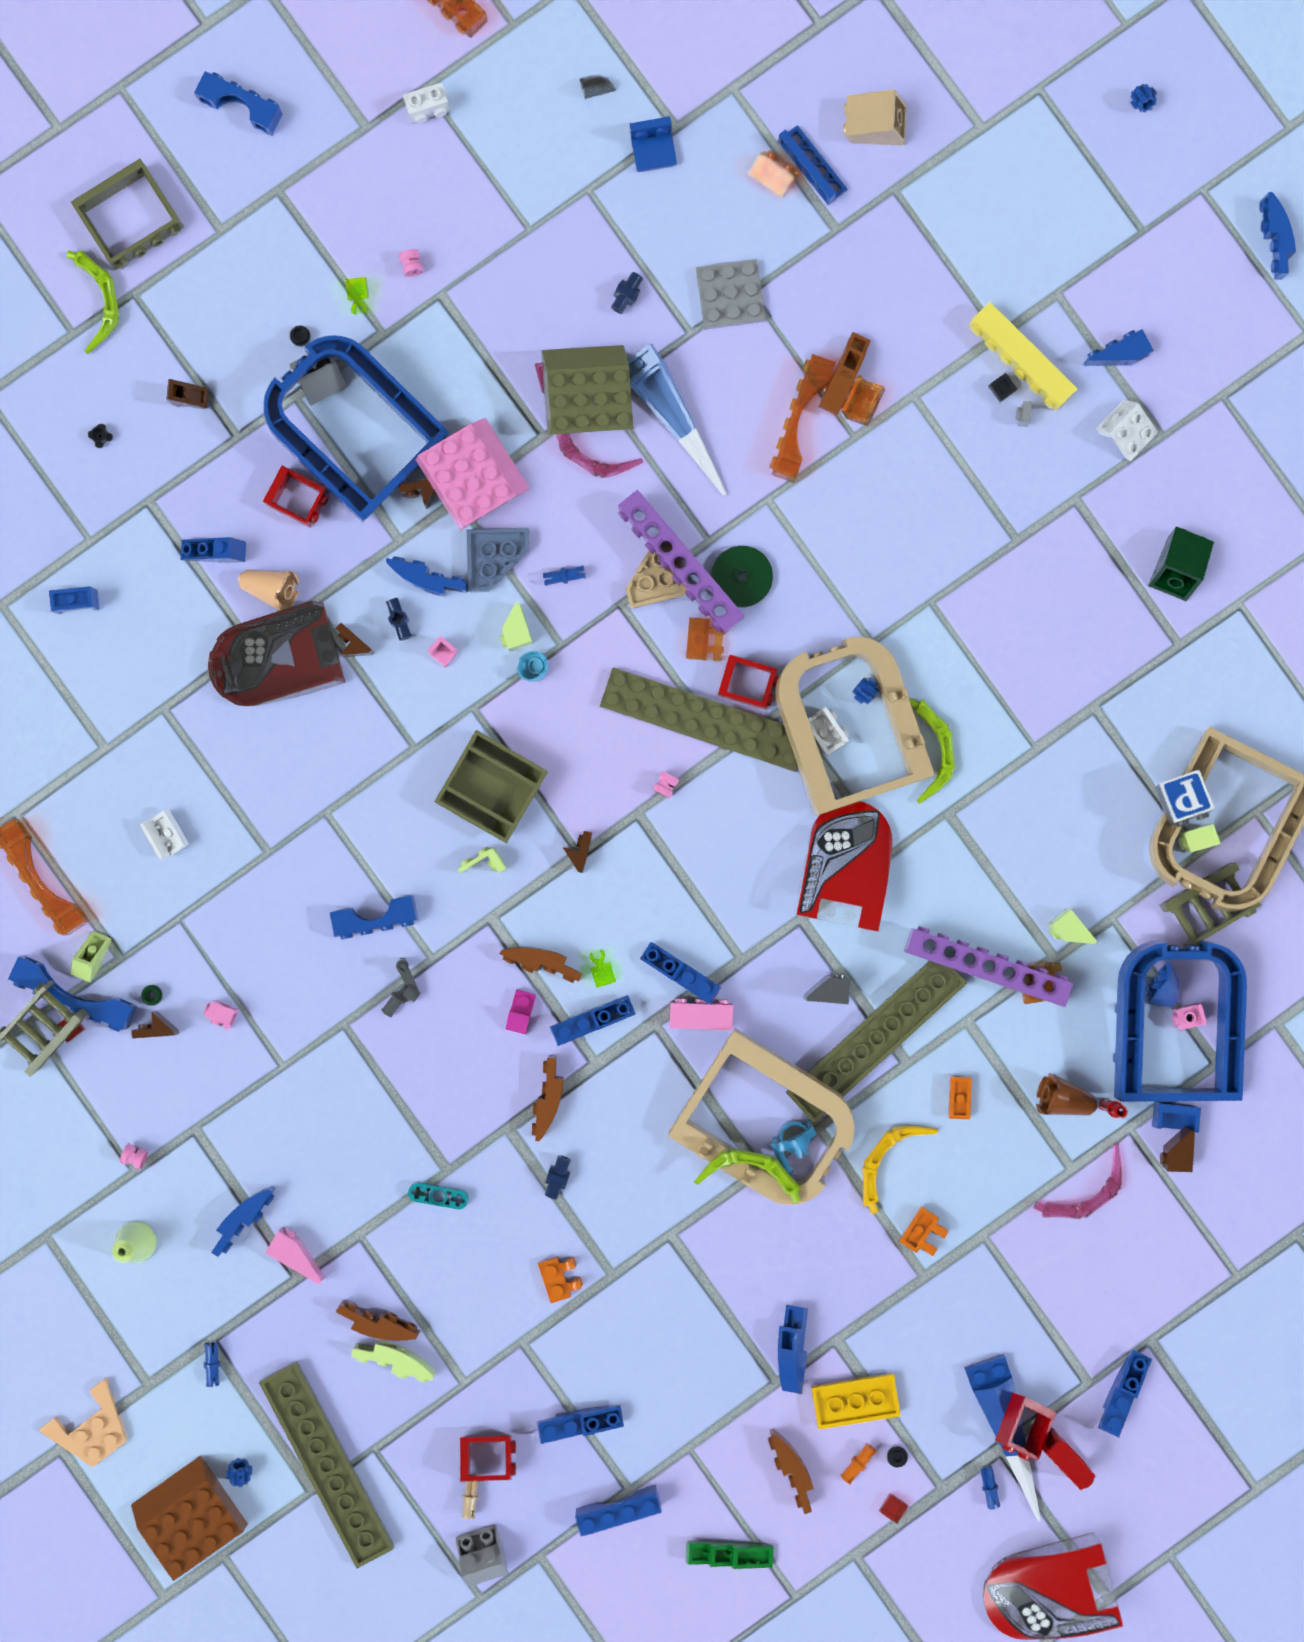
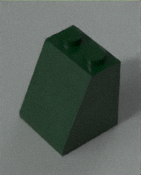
M1176 526L1165 542L1148 586L1187 601L1204 580L1214 541Z

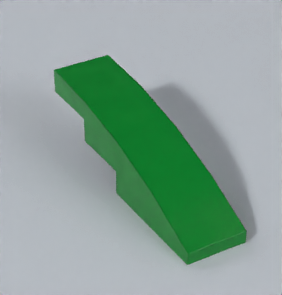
M687 1541L685 1562L687 1565L731 1566L732 1569L773 1568L774 1546L734 1541Z

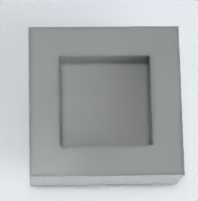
M1023 401L1020 407H1017L1016 420H1019L1018 426L1027 427L1030 423L1032 402Z

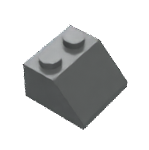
M831 972V976L823 977L803 995V999L811 1002L849 1005L851 979L847 978L844 973Z

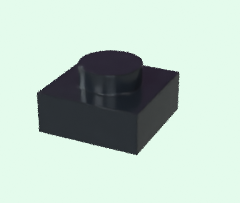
M1004 373L988 386L1000 403L1018 390L1007 373Z

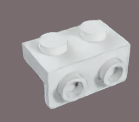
M442 83L403 95L412 124H421L429 118L443 117L448 112H451Z
M824 707L808 720L815 740L825 755L828 756L849 742L847 738L849 734L843 726L839 727L835 721L838 718L834 711Z
M169 809L163 810L152 819L140 824L160 860L175 855L189 845Z

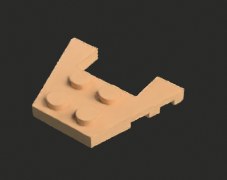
M107 1378L89 1390L102 1409L75 1430L69 1433L57 1416L39 1429L42 1434L92 1468L128 1440Z

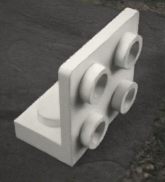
M1123 400L1096 428L1100 435L1112 438L1129 461L1158 433L1139 403Z

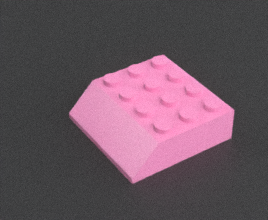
M486 417L469 424L419 454L416 458V462L460 531L530 489Z

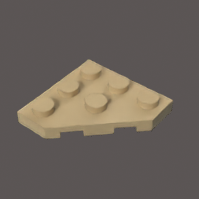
M664 543L660 547L665 553L672 550V546L668 543ZM648 551L633 578L625 588L630 609L687 596L685 594V587L682 584L677 585L671 577L673 573L669 568L665 570L658 562L660 558L655 552L651 554ZM682 559L674 561L676 568L684 567Z

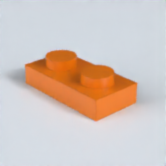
M950 1076L949 1119L970 1120L971 1077Z

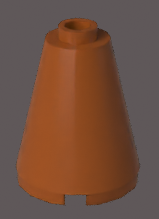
M1052 1073L1048 1074L1049 1077L1044 1076L1042 1078L1036 1095L1037 1098H1040V1104H1036L1039 1113L1043 1115L1090 1116L1096 1111L1098 1103L1094 1095Z

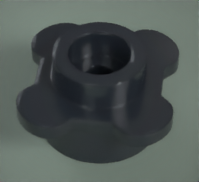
M98 424L88 432V437L95 442L97 448H103L107 441H112L113 435L108 433L104 424Z

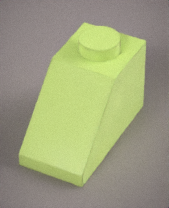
M519 602L514 604L502 628L503 635H500L503 647H508L509 651L533 644Z
M1214 824L1200 825L1179 833L1178 843L1185 853L1221 844Z
M1071 909L1064 910L1047 924L1051 928L1049 930L1050 934L1056 940L1095 944L1097 942Z
M92 931L72 959L71 975L91 982L102 965L112 938Z

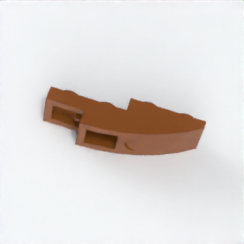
M855 332L851 333L818 407L836 416L838 415L862 365L871 340Z
M514 947L503 949L500 952L503 955L502 959L511 964H514L516 961L522 964V969L533 973L534 970L538 971L542 964L545 966V971L555 974L557 971L563 974V979L574 983L575 980L579 982L583 974L564 965L567 956L550 950L533 947Z
M548 1056L547 1061H543V1073H547L546 1082H542V1094H546V1097H538L537 1102H533V1115H536V1123H532V1136H535V1141H540L549 1129L561 1100L564 1077H556L557 1056Z
M342 1300L336 1310V1313L354 1321L351 1330L376 1339L390 1341L417 1339L421 1331L417 1329V1325L409 1321L405 1323L399 1320V1317L392 1312H383L379 1319L374 1312L370 1310L363 1311L357 1308L358 1305L349 1300L346 1302Z
M771 1429V1437H768V1442L771 1450L775 1449L777 1457L774 1458L777 1470H782L783 1476L788 1475L791 1487H796L798 1495L794 1497L797 1507H802L804 1514L810 1513L812 1509L806 1491L812 1490L814 1487L809 1472L790 1442L775 1429Z

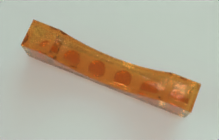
M812 354L810 360L806 359L802 370L806 374L804 380L799 379L796 391H799L797 399H792L789 410L793 411L791 418L786 417L783 429L786 432L784 438L779 437L776 449H779L777 457L773 456L769 467L773 469L771 475L795 483L802 462L797 440L799 418L808 402L819 391L828 386L836 363L835 361Z
M12 819L0 827V848L4 849L7 853L6 858L8 862L18 869V876L22 882L27 883L31 890L29 892L32 897L41 903L42 912L54 922L53 927L55 931L63 936H68L88 923L89 920L78 904L57 896L44 884L32 860V836L20 819Z

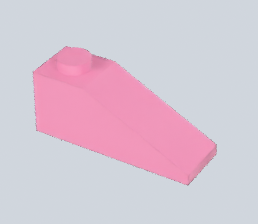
M280 1228L265 1253L320 1285L325 1276L301 1239L296 1236L295 1231L289 1228Z

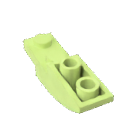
M378 1339L375 1347L355 1344L351 1357H355L360 1362H369L371 1360L376 1361L381 1366L392 1364L391 1373L396 1374L400 1378L411 1376L416 1377L418 1381L428 1382L433 1380L435 1376V1370L420 1356L388 1341Z

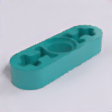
M415 1182L408 1190V1196L414 1202L451 1209H463L469 1201L467 1192L462 1189L424 1182ZM417 1187H421L420 1191L427 1192L428 1188H431V1191L429 1193V1200L425 1199L427 1196L426 1194H421L419 1197H416V1193H414L413 1190H416ZM441 1190L444 1193V1199L442 1201L434 1200V1191ZM448 1192H452L450 1197H457L458 1194H461V1198L465 1199V1201L458 1205L456 1200L450 1199L449 1203H446Z

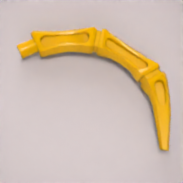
M895 1126L891 1130L886 1131L875 1148L864 1160V1166L862 1167L863 1205L869 1207L871 1214L879 1212L876 1202L879 1201L876 1185L877 1168L880 1167L885 1153L895 1146L897 1142H901L905 1138L937 1134L938 1129L921 1126Z

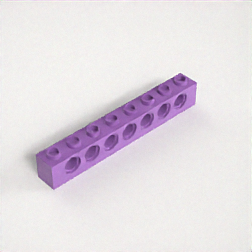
M638 489L618 505V514L625 523L629 521L633 526L631 528L633 533L638 538L642 537L647 542L644 544L651 554L655 552L658 555L660 565L665 570L669 568L673 573L672 579L677 585L682 584L685 587L687 597L692 602L696 600L700 605L698 607L699 611L705 617L709 616L712 619V626L718 633L722 631L724 635L727 634L744 619L743 613ZM643 512L645 518L642 521H637L634 518V514ZM649 528H656L659 531L658 535L655 537L649 536L647 534ZM668 543L672 546V550L665 553L661 550V545ZM682 559L686 565L683 568H676L674 561ZM696 575L699 578L698 583L690 584L687 581L688 576ZM705 590L710 591L712 598L710 600L702 599L701 592ZM721 606L725 609L726 613L723 616H717L714 613V609Z
M918 926L917 929L911 928L903 952L1066 1007L1073 983L1068 982L1069 977L1056 974V977L1048 975L1049 971L1040 967H1036V970L1028 968V963L1019 960L1016 963L1008 961V956L997 953L996 957L989 955L988 949L977 946L976 950L969 948L970 943L957 940V943L949 941L950 936L941 933L934 936L929 934V929ZM928 939L934 942V948L931 951H927L924 947V943ZM948 946L954 949V954L950 958H947L944 954V950ZM967 953H971L974 960L971 964L967 965L964 962V956ZM987 960L993 962V968L990 971L984 969V963ZM1010 966L1013 969V975L1010 978H1006L1004 970ZM1030 973L1033 981L1031 984L1026 985L1024 983V976ZM1050 980L1053 986L1050 991L1046 992L1043 986L1046 981Z

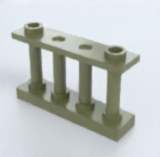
M1236 862L1228 863L1203 878L1218 886V882L1224 880V882L1227 881L1232 891L1241 890L1234 878L1236 876L1234 873L1240 870ZM1186 888L1159 904L1163 912L1174 913L1188 936L1189 940L1183 943L1185 948H1187V945L1200 946V940H1205L1243 916L1249 917L1257 912L1256 909L1262 906L1258 902L1233 914L1231 911L1220 910L1225 919L1214 925L1199 900L1200 892L1193 888L1192 890ZM1187 901L1193 904L1207 928L1198 935H1196L1181 910V905Z
M52 980L45 985L41 983L33 991L34 997L7 1027L3 1026L0 1029V1043L5 1040L28 1061L29 1067L24 1072L30 1077L40 1070L89 1014L83 1008L77 1013L71 1012L48 992L49 988L54 984ZM43 998L66 1018L67 1024L64 1027L58 1026L35 1004ZM28 1012L33 1014L53 1032L54 1038L52 1041L49 1039L46 1041L23 1020ZM16 1026L40 1046L42 1052L39 1055H34L10 1034Z

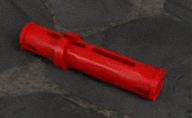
M1102 1098L1099 1101L1100 1109L1106 1111L1111 1117L1123 1119L1127 1116V1108L1119 1101H1112L1108 1098Z

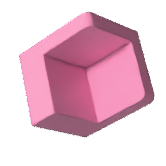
M440 636L427 652L446 667L459 651Z

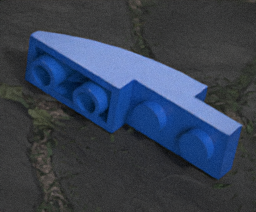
M1268 192L1262 198L1259 205L1260 212L1263 215L1260 229L1264 235V240L1272 239L1270 241V252L1273 253L1271 272L1274 273V280L1283 279L1289 273L1288 259L1296 253L1293 230L1285 209L1274 193Z
M393 556L392 559L386 558V563L396 574L423 591L445 597L447 589L467 593L468 584L464 582V578L452 576V579L443 578V574L432 572L429 575L430 569L422 561L413 560V563L405 562V559L402 557Z
M653 942L649 943L640 958L710 1005L722 988Z
M626 995L550 1026V1030L556 1045L560 1046L636 1015L629 996Z
M271 1186L252 1195L222 1221L216 1229L217 1232L222 1234V1237L212 1250V1254L217 1257L222 1253L227 1254L233 1245L230 1241L234 1235L237 1237L240 1235L245 1227L243 1224L248 1227L253 1222L257 1224L263 1215V1212H261L264 1205L269 1206L275 1197L272 1194L276 1189L275 1187Z
M786 1305L784 1326H779L778 1369L782 1391L802 1394L807 1358V1351H804L803 1348L808 1308Z
M1131 1350L1102 1407L1105 1410L1098 1425L1099 1429L1115 1437H1120L1133 1400L1138 1398L1152 1358Z
M620 1405L575 1410L556 1414V1417L536 1421L541 1444L578 1435L588 1436L624 1427Z

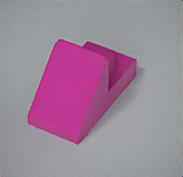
M516 989L507 1019L506 1030L526 1035L537 994Z

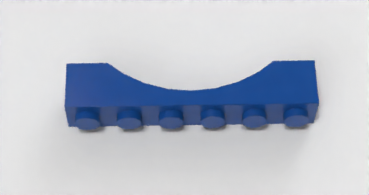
M25 955L18 956L8 978L14 982V986L21 989L29 988L33 991L41 983L45 985L52 980L54 984L49 988L48 992L62 1004L71 1007L70 1011L77 1013L83 1008L89 1013L90 1020L97 1023L105 1022L109 1024L108 1028L118 1032L128 1029L138 1007L121 998L94 1001L74 996L53 980L43 963Z

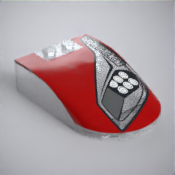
M858 801L822 813L816 818L809 836L794 910L795 915L879 932L893 846L891 828L879 810L870 804Z
M1094 1532L1008 1555L992 1567V1571L987 1579H985L983 1585V1604L989 1619L999 1631L1015 1639L1074 1638L1124 1627L1102 1544Z

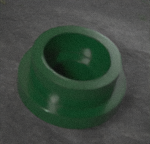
M156 985L146 986L141 993L143 1002L150 1006L160 1003L163 997L162 990ZM151 991L156 994L154 999H151L149 996Z

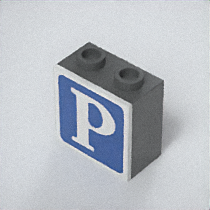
M1200 770L1167 780L1154 787L1169 826L1176 824L1177 827L1189 824V820L1196 818L1197 821L1209 817V813L1215 809Z

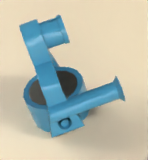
M810 1120L806 1121L809 1128L800 1121H787L779 1130L778 1137L780 1142H778L776 1136L772 1137L773 1141L770 1144L773 1151L789 1175L795 1171L791 1169L783 1151L796 1153L797 1158L803 1157L802 1152H804L805 1156L810 1153L807 1148L810 1144V1139L817 1135Z

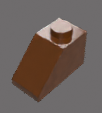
M1190 1126L1183 1127L1163 1146V1152L1160 1153V1164L1168 1172H1193L1195 1131Z

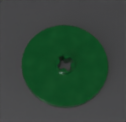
M742 545L731 547L718 556L713 565L711 577L737 607L743 608L753 606L766 597L772 586L773 571L769 560L762 552L753 547ZM739 572L742 574L743 572H746L747 580L745 581L742 579L741 581H738L739 576L737 575V573Z

